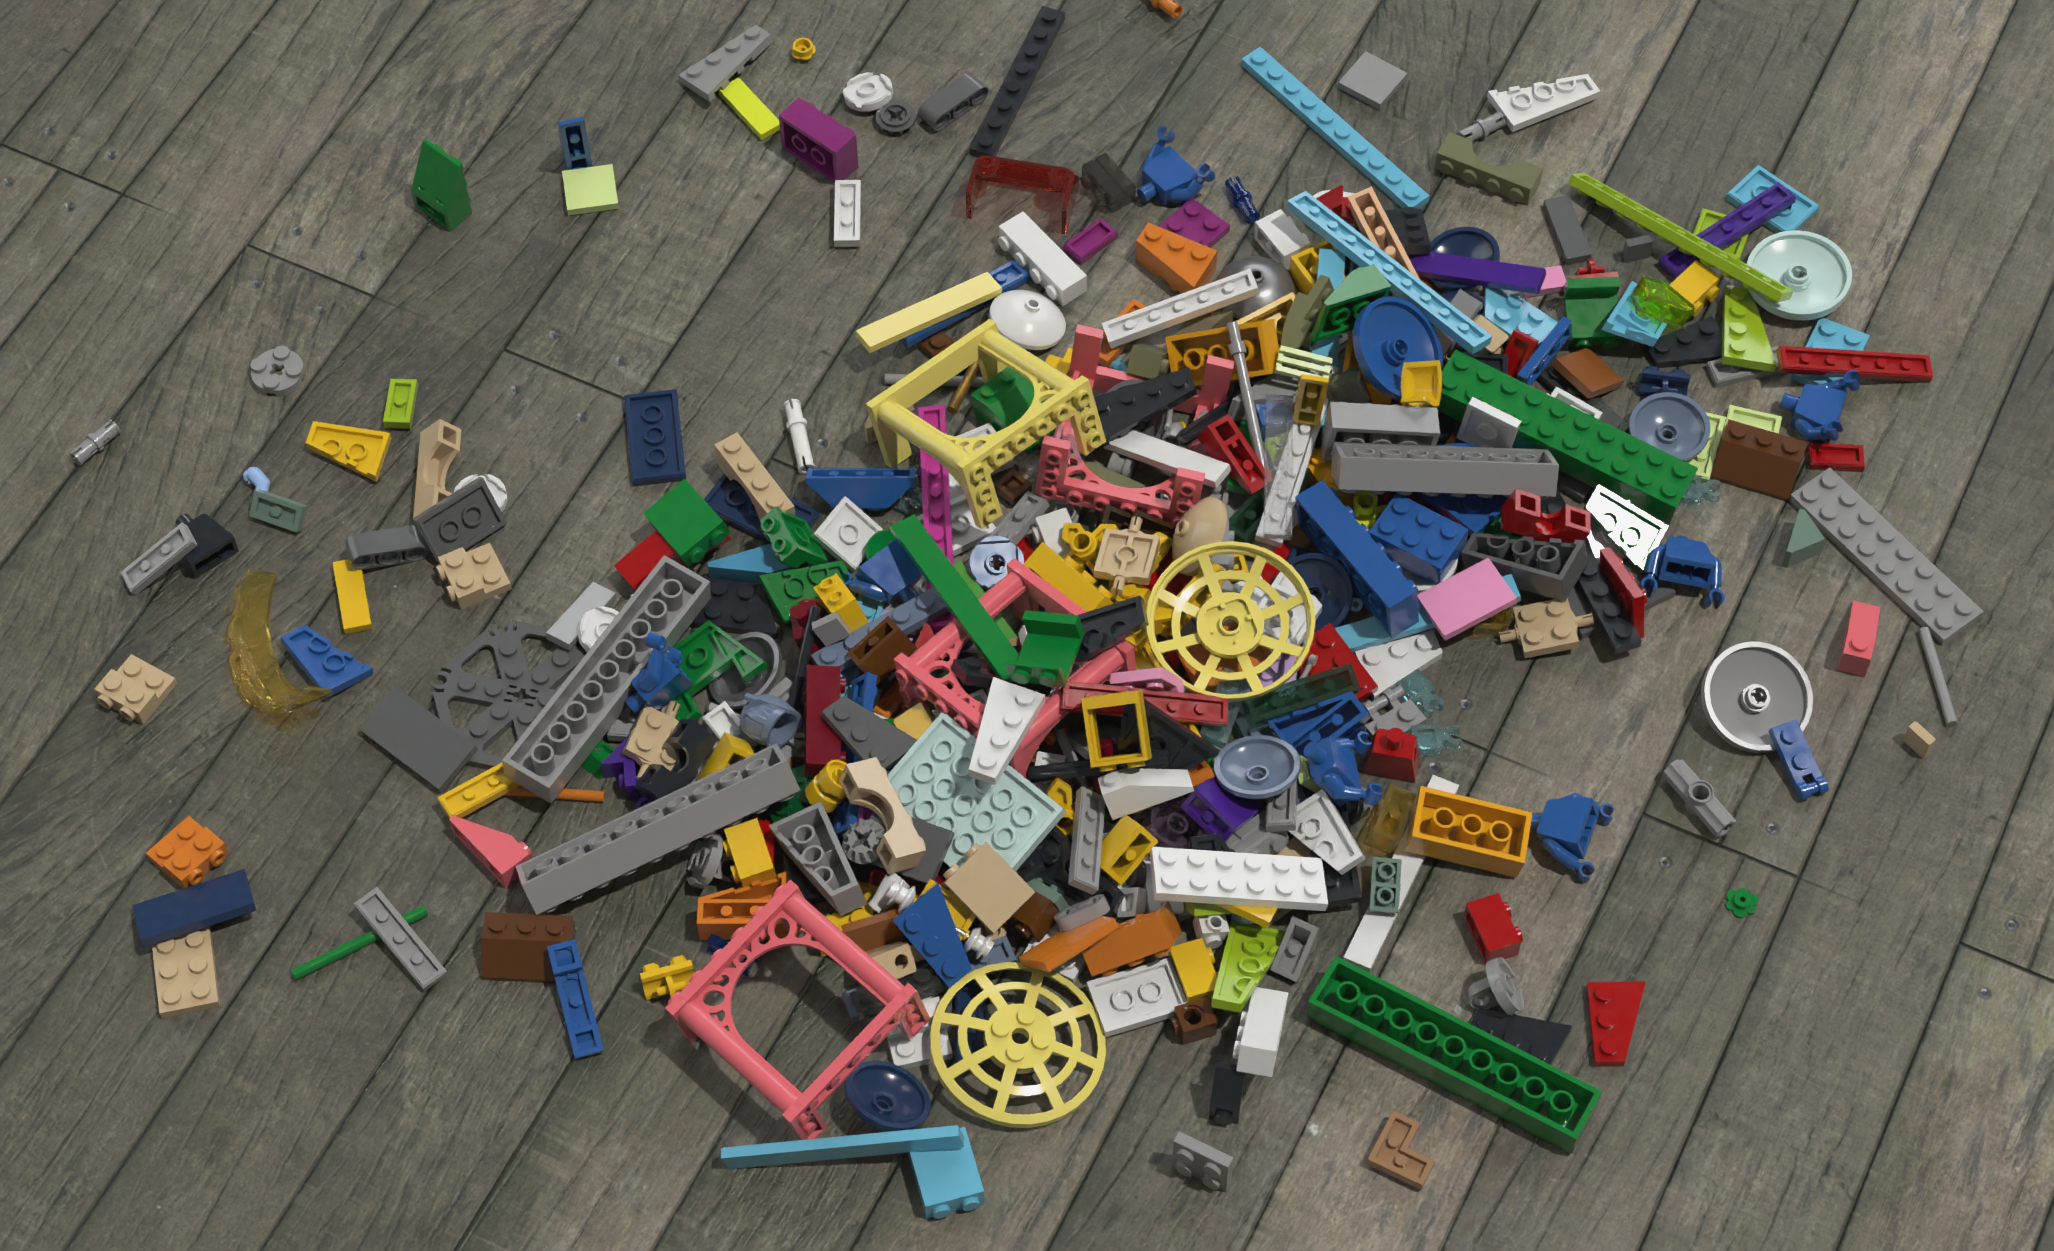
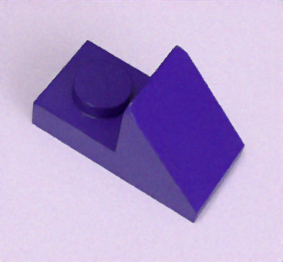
M627 737L601 763L604 778L619 777L620 790H626L628 800H638L639 791L635 788L637 784L635 779L637 777V762L622 753L629 738Z

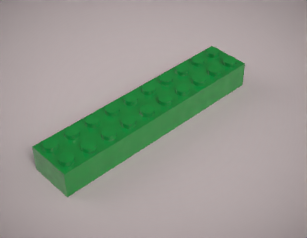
M1456 349L1442 370L1439 407H1434L1439 412L1462 422L1468 403L1474 397L1506 414H1510L1521 420L1512 448L1549 450L1559 464V471L1594 488L1599 484L1624 500H1630L1631 504L1660 521L1670 524L1692 485L1698 470L1697 467Z
M1335 956L1308 1001L1307 1018L1571 1154L1598 1108L1602 1095L1601 1090L1338 956Z

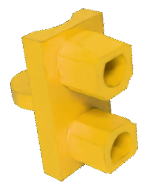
M681 955L673 957L669 966L659 968V965L655 963L644 965L643 973H640L646 1000L667 994L671 998L676 992L682 991L689 984V980L694 974L692 961L686 960Z

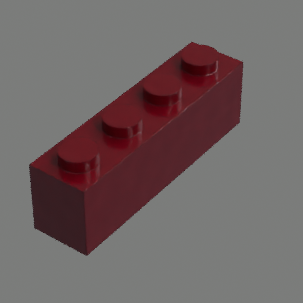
M807 665L804 679V777L814 778L831 760H840L846 763V751H841V743H844L843 740L821 716L824 709L841 698V694H845L846 678L841 677V666Z

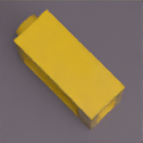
M1142 689L1082 698L1091 768L1099 767V771L1104 772L1116 770V764L1127 763L1128 768L1145 766V761L1151 759L1152 754ZM1134 703L1141 752L1101 757L1095 709Z

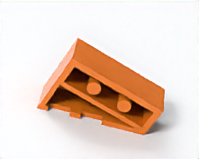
M1149 222L1136 240V260L1156 277H1162L1170 284V288L1175 292L1179 291L1182 294L1207 285L1216 271L1217 250Z
M786 872L777 874L778 877L760 882V880L753 881L751 885L736 890L730 888L698 898L697 928L699 939L731 940L733 933L738 928L744 927L751 920L755 910L760 906H765L772 899L774 891L779 886L785 885L788 882ZM780 921L775 926V935L783 939L787 936V931ZM769 934L765 937L764 940H770Z
M1169 901L1161 903L1160 909L1148 914H1144V911L1135 914L1136 918L1121 924L1117 922V930L1082 951L1091 975L1094 976L1101 973L1102 977L1117 972V967L1124 964L1132 967L1145 961L1144 957L1154 954L1155 957H1160L1169 953L1171 947L1182 933Z

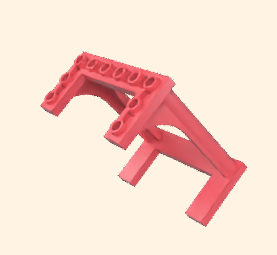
M1077 325L1069 370L1070 378L1076 380L1080 376H1084L1089 379L1091 389L1101 393H1106L1110 388L1123 381L1133 379L1150 380V378L1098 366L1104 330ZM1208 355L1201 390L1196 389L1197 395L1175 406L1173 410L1195 414V421L1203 410H1206L1208 413L1225 402L1235 361ZM1069 418L1056 427L1053 437L1044 435L1035 495L1066 502L1071 505L1095 509L1100 512L1107 504L1130 514L1137 509L1177 525L1185 512L1196 502L1200 501L1205 473L1178 467L1177 474H1174L1168 480L1146 488H1126L1108 483L1091 472L1083 462ZM1198 438L1187 445L1186 449L1209 457V454ZM1070 462H1074L1077 466H1071ZM1080 473L1083 474L1086 478L1084 480H1080L1076 478H1071L1069 476H1071L1072 474ZM1163 493L1169 497L1170 501L1156 498L1155 494Z
M1015 558L1006 564L1008 574L978 598L992 619L1011 603H1013L1014 615L1021 621L1025 610L1040 612L1039 604L1050 613L1079 615L1087 612ZM953 619L911 656L907 657L901 652L894 658L895 675L899 683L898 691L902 698V709L904 712L919 702L930 712L929 700L934 704L939 713L943 711L977 739L986 704L968 695L961 687L955 673L951 670L953 660L958 658L960 650L970 639L956 619ZM1126 640L1118 642L1087 661L1068 678V681L1103 684L1110 678V673L1137 670L1134 646ZM946 656L950 658L947 662L943 661ZM936 669H944L949 672L943 678H934L930 675ZM946 684H951V685L953 686V688H952V689H949V688H947V686H945V685H946ZM1057 687L1045 697V704L1008 764L1025 778L1030 761L1043 739L1060 720L1070 713L1068 711H1060L1061 687Z
M791 880L785 885L779 886L774 891L772 899L765 906H760L755 910L751 920L744 927L738 928L733 933L731 941L723 949H718L711 956L710 962L702 970L696 971L691 976L689 984L681 992H676L669 999L668 1005L665 1007L687 1040L693 1044L698 1038H701L779 1109L798 1140L817 1139L828 1128L817 1109L897 1025L902 1034L911 1041L931 1020L917 990L909 983L905 986L901 984L804 898L799 887ZM780 921L788 932V935L783 939L775 935V926ZM800 932L806 934L801 938L796 937ZM769 934L770 940L766 944H760ZM784 946H806L821 951L833 959L885 1005L884 1009L803 1093L742 1039L735 1027L732 1016L733 992L744 970L759 956ZM745 957H747L746 962L741 963V961H742ZM726 977H729V982L725 986L719 985ZM710 993H721L725 997L724 1001L716 1006H709L704 1003L705 998ZM725 1013V1017L721 1022L717 1015L714 1018L711 1016V1014Z

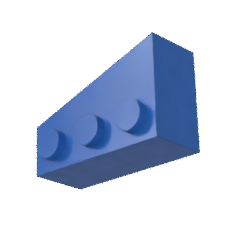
M1351 691L1305 709L1293 711L1282 717L1267 720V723L1279 739L1289 743L1299 756L1307 758L1304 755V748L1308 743H1317L1320 739L1326 737L1333 739L1346 738L1370 719V715Z

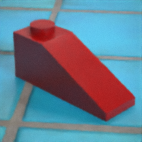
M1229 414L1208 425L1197 436L1211 458L1230 464L1231 471L1228 475L1250 495L1273 482Z

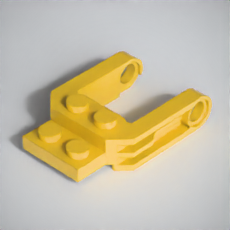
M1161 532L1153 534L1160 536V545L1152 573L1159 567V562L1166 556L1173 542L1172 538ZM1211 561L1214 572L1226 571L1224 567ZM1202 570L1183 588L1177 597H1180L1190 584L1204 576ZM1113 580L1108 581L1110 592L1114 583ZM1225 580L1218 581L1220 587ZM1125 583L1122 595L1118 596L1117 591V594L1111 598V601L1117 603L1140 595L1144 599L1147 612L1148 600L1152 591L1141 586L1142 584ZM1206 585L1195 592L1188 602L1201 608L1212 597L1208 586ZM1159 600L1156 607L1154 624L1155 635L1161 634L1164 637L1172 635L1171 621L1174 608ZM1183 612L1180 619V630L1192 618ZM1146 627L1124 639L1134 646V651L1138 653L1149 642Z

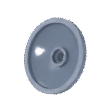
M1663 392L1648 396L1636 405L1630 416L1629 434L1683 461H1688L1700 454L1707 445L1710 436V422L1704 409L1693 399L1678 393Z
M1266 735L1246 736L1232 741L1219 752L1214 762V772L1217 782L1229 793L1247 799H1264L1284 792L1295 783L1300 773V758L1297 751L1284 740Z

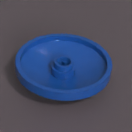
M1382 297L1366 305L1360 311L1353 328L1355 356L1365 377L1383 395L1393 400L1401 401V374L1404 362L1440 360L1441 370L1443 369V353L1438 335L1429 319L1415 305L1398 297Z

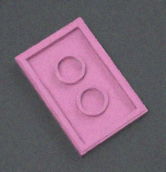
M1489 558L1417 595L1418 603L1445 641L1517 603V597Z

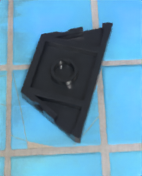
M711 577L707 579L710 581L711 598L690 624V628L698 629L709 620L726 633L742 635L749 632H761L769 635L772 639L778 638L773 615L761 584Z
M1144 698L1151 751L1165 749L1170 757L1168 766L1150 769H1181L1189 771L1207 759L1217 757L1219 749ZM1134 703L1124 705L1117 749L1121 754L1141 752Z

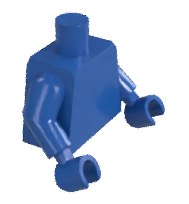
M1165 126L1158 128L1157 137L1159 141L1154 143L1141 170L1142 187L1137 189V195L1144 203L1154 197L1162 206H1169L1173 203L1191 201L1204 187V182H1212L1215 179V173L1209 170L1210 166L1207 163L1200 164L1196 171L1170 146L1164 147L1165 144L1171 143L1175 139V134L1172 130H1170L1166 137H1163L1167 131Z
M1850 370L1844 374L1843 379L1816 385L1806 384L1800 397L1784 393L1779 408L1794 412L1790 426L1797 430L1805 440H1818L1822 443L1836 441L1839 438L1838 432H1843L1839 417L1848 394L1846 390L1849 388L1851 391H1857L1860 387L1858 381L1861 377L1856 370Z
M1686 536L1667 537L1666 544H1660L1650 552L1645 569L1647 577L1642 579L1639 588L1650 587L1652 590L1650 597L1656 591L1657 581L1655 577H1658L1659 580L1708 589L1711 587V591L1704 599V605L1707 608L1712 604L1713 599L1717 603V609L1723 603L1725 595L1719 590V587H1722V565L1711 554L1704 542L1690 540Z
M897 539L893 542L890 540L889 545L859 566L855 575L857 579H853L851 573L847 572L844 574L847 581L844 584L851 593L854 592L879 602L884 601L888 605L899 597L904 602H907L920 595L913 586L918 583L921 572Z
M649 632L645 640V645L653 648L652 654H649L648 666L632 679L631 683L637 691L625 700L635 713L641 710L645 704H649L658 710L693 685L692 681L680 667L683 661L681 651L668 647L666 653L662 652L660 654L665 648L667 641L664 636Z
M1359 732L1354 740L1326 737L1320 739L1317 743L1310 742L1304 748V755L1308 758L1312 779L1339 807L1348 801H1359L1360 799H1363L1368 805L1374 806L1379 803L1383 796L1380 793L1382 786L1377 783L1369 784L1366 791L1362 790L1355 756L1350 750L1353 749L1358 754H1364L1372 743L1365 742L1369 737L1367 732Z
M1573 793L1560 799H1550L1546 802L1542 815L1532 814L1530 831H1536L1542 848L1568 869L1572 870L1574 868L1576 870V879L1581 883H1587L1590 878L1582 870L1593 874L1595 870L1594 865L1590 862L1580 863L1579 859H1584L1596 823L1598 822L1604 826L1609 825L1613 819L1610 815H1612L1614 808L1609 803L1598 806V802L1592 798H1587L1578 793Z

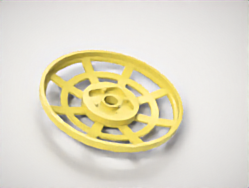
M1235 541L1216 542L1200 546L1183 554L1172 562L1157 580L1149 597L1146 612L1149 623L1146 626L1148 641L1160 667L1180 677L1168 665L1162 653L1178 650L1186 663L1201 673L1194 685L1182 679L1184 688L1194 694L1225 698L1228 702L1245 701L1261 697L1286 683L1302 666L1309 654L1314 638V604L1310 591L1302 577L1292 565L1279 555L1250 543ZM1219 554H1240L1254 557L1255 560L1249 573L1235 570L1214 572L1209 557ZM1199 561L1204 576L1190 584L1180 597L1165 590L1167 584L1178 572L1188 565ZM1268 563L1282 572L1295 586L1298 594L1282 600L1278 592L1260 578L1265 564ZM1237 580L1245 583L1240 593H1222L1218 581ZM1206 585L1208 586L1212 597L1201 608L1188 602L1195 592ZM1255 587L1266 593L1274 605L1261 610L1251 599ZM1159 600L1174 608L1171 621L1173 639L1157 643L1154 620L1156 607ZM1303 604L1307 625L1302 647L1287 643L1290 627L1287 611ZM1182 612L1197 619V633L1181 637L1180 619ZM1278 615L1281 623L1279 640L1263 635L1264 621ZM1227 620H1234L1237 622L1238 628L1234 631H1227L1223 628L1222 624ZM1202 644L1211 653L1205 666L1195 660L1186 648ZM1258 645L1273 650L1265 661L1253 667L1248 654ZM1281 653L1297 657L1294 664L1282 677L1263 688L1257 675L1272 666ZM1221 658H1237L1242 671L1227 673L1216 671V668ZM1211 678L1225 681L1246 679L1252 692L1228 695L1206 691L1205 688Z
M1021 962L990 964L962 977L948 989L940 1000L932 1019L929 1034V1047L933 1068L940 1083L949 1095L964 1109L978 1118L1011 1128H1032L1048 1125L1076 1111L1096 1088L1104 1068L1106 1056L1105 1034L1098 1014L1086 995L1071 981L1057 972H1046L1022 966ZM1002 970L1033 972L1030 983L1006 982L993 985L985 975ZM1043 977L1053 979L1066 987L1082 1004L1069 1008L1057 995L1041 987ZM974 979L983 991L970 1001L962 1015L945 1013L948 1003L956 992ZM1024 990L1027 991L1024 1004L1008 1005L1000 992ZM1038 995L1051 1001L1061 1012L1047 1017L1042 1011L1035 1008ZM987 998L990 999L997 1010L989 1020L971 1017L975 1009ZM1089 1014L1094 1022L1097 1033V1059L1080 1051L1081 1033L1076 1019ZM1068 1022L1072 1033V1047L1056 1041L1054 1027ZM941 1024L958 1026V1046L963 1059L949 1068L946 1067L940 1048ZM968 1028L984 1032V1048L972 1054L967 1041ZM1022 1033L1028 1041L1024 1044H1018L1013 1041L1012 1035ZM1052 1053L1069 1059L1064 1068L1053 1078H1051L1045 1067ZM990 1058L997 1066L1004 1069L1001 1082L988 1075L978 1064ZM1077 1063L1092 1069L1091 1077L1083 1089L1064 1104L1056 1087L1061 1085L1070 1076ZM970 1070L981 1083L998 1092L993 1109L970 1097L959 1087L954 1079ZM1033 1071L1041 1083L1033 1086L1013 1085L1016 1073L1024 1074ZM1046 1093L1053 1108L1047 1112L1030 1115L1005 1112L1009 1095L1029 1097Z

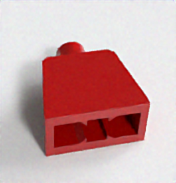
M1391 728L1390 730L1376 729L1370 741L1372 744L1366 752L1362 773L1415 783L1420 761L1417 737L1404 733L1400 728Z

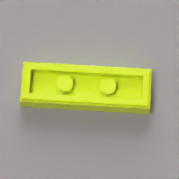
M739 77L729 82L724 89H718L722 99L761 141L780 130L779 120Z

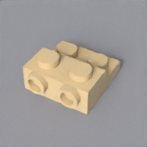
M490 543L465 552L464 548L461 547L438 557L440 565L436 566L437 573L441 581L447 580L449 584L446 587L447 593L452 602L457 601L461 610L512 589L511 583Z
M131 654L117 671L111 669L94 690L98 697L97 701L106 709H111L112 707L119 711L121 716L128 721L135 720L144 724L177 685V681L173 676Z

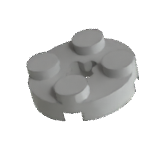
M277 346L275 349L262 353L253 359L250 365L253 384L260 393L265 395L267 393L275 394L276 397L289 395L301 386V379L303 375L305 376L302 359L286 346ZM275 370H282V374L279 376L276 373L272 374Z

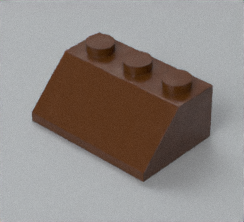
M1729 419L1710 479L1788 502L1807 442Z
M485 912L482 932V980L556 983L547 946L575 939L576 929L573 917Z

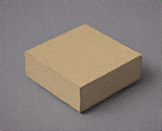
M1915 721L1908 726L1903 741L1921 758L1925 759L1931 754L1936 738Z

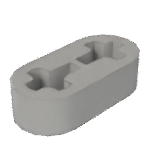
M1100 894L1060 911L1054 916V920L1059 930L1066 932L1105 915L1110 910L1105 896Z

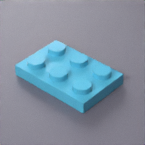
M1820 317L1806 347L1864 351L1870 335ZM1792 374L1791 380L1804 385L1823 384L1843 379V377Z

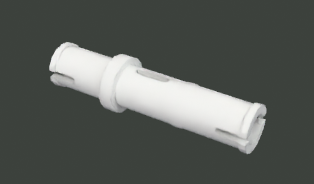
M791 399L793 408L790 406L789 400L784 403L788 420L786 426L789 433H791L798 472L807 474L806 466L808 468H815L806 432L808 424L807 420L803 418L801 402L798 399Z

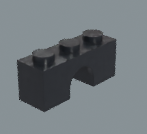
M681 719L666 740L676 752L677 760L675 766L669 771L663 765L650 764L635 785V788L653 802L687 786L697 777L698 768L702 762L711 756L714 751L713 746L718 739L696 720Z

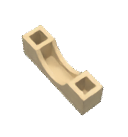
M441 419L420 432L413 518L452 494L445 490V478L451 462L460 451L461 429Z
M738 432L714 444L717 464L730 481L735 479L742 485L749 495L759 519L763 518L774 507L795 515L792 502Z
M877 757L846 764L839 782L850 803L873 810L885 824L886 833L883 835L876 852L887 873L891 874L919 866L926 852L925 842L915 830L912 818L906 813L901 804L900 796L893 789L885 768L880 765Z

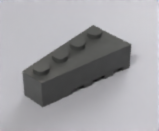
M1472 533L1461 552L1464 570L1489 558L1501 576L1512 574L1517 589L1564 602L1588 563L1584 540H1575L1574 543H1562L1561 539L1550 538V541L1547 542L1534 541L1533 537L1523 536L1521 539H1509L1508 535Z

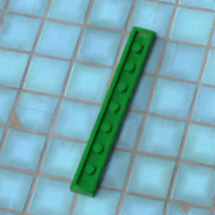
M913 514L890 526L892 534L999 679L1011 683L1012 681L1005 663L1007 660L1017 661L1018 652L916 515Z

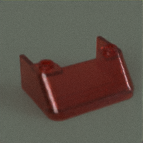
M994 155L980 156L975 160L966 189L967 219H972L982 180L1064 193L1062 234L1067 235L1080 185V176L1075 169Z

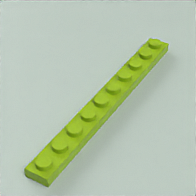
M1586 173L1571 175L1568 184L1575 187V191L1580 195L1593 197L1598 205L1616 210V214L1623 219H1632L1637 222V226L1640 229L1655 232L1660 240L1678 245L1681 252L1688 255L1694 254L1699 257L1702 264L1709 267L1715 266L1722 270L1721 274L1730 279L1736 278L1743 282L1742 285L1745 288L1763 293L1766 300L1772 303L1790 300L1794 290Z

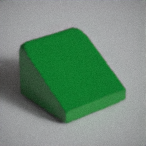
M601 741L585 759L581 767L599 780L604 778L601 763L615 749L606 742Z

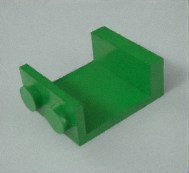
M1620 277L1567 279L1563 287L1566 318L1571 320L1572 335L1568 339V347H1576V349L1582 350L1592 346H1602L1603 348L1610 349L1621 345L1624 337L1602 330L1618 304L1617 293L1620 289Z
M686 479L681 481L643 513L652 527L658 530L688 567L700 561L706 552L715 545L722 543L726 536L731 533L722 519Z
M1025 610L1022 621L1027 635L1017 661L1007 660L1005 663L1011 681L1019 684H1039L1046 687H1066L1085 634L1079 616Z

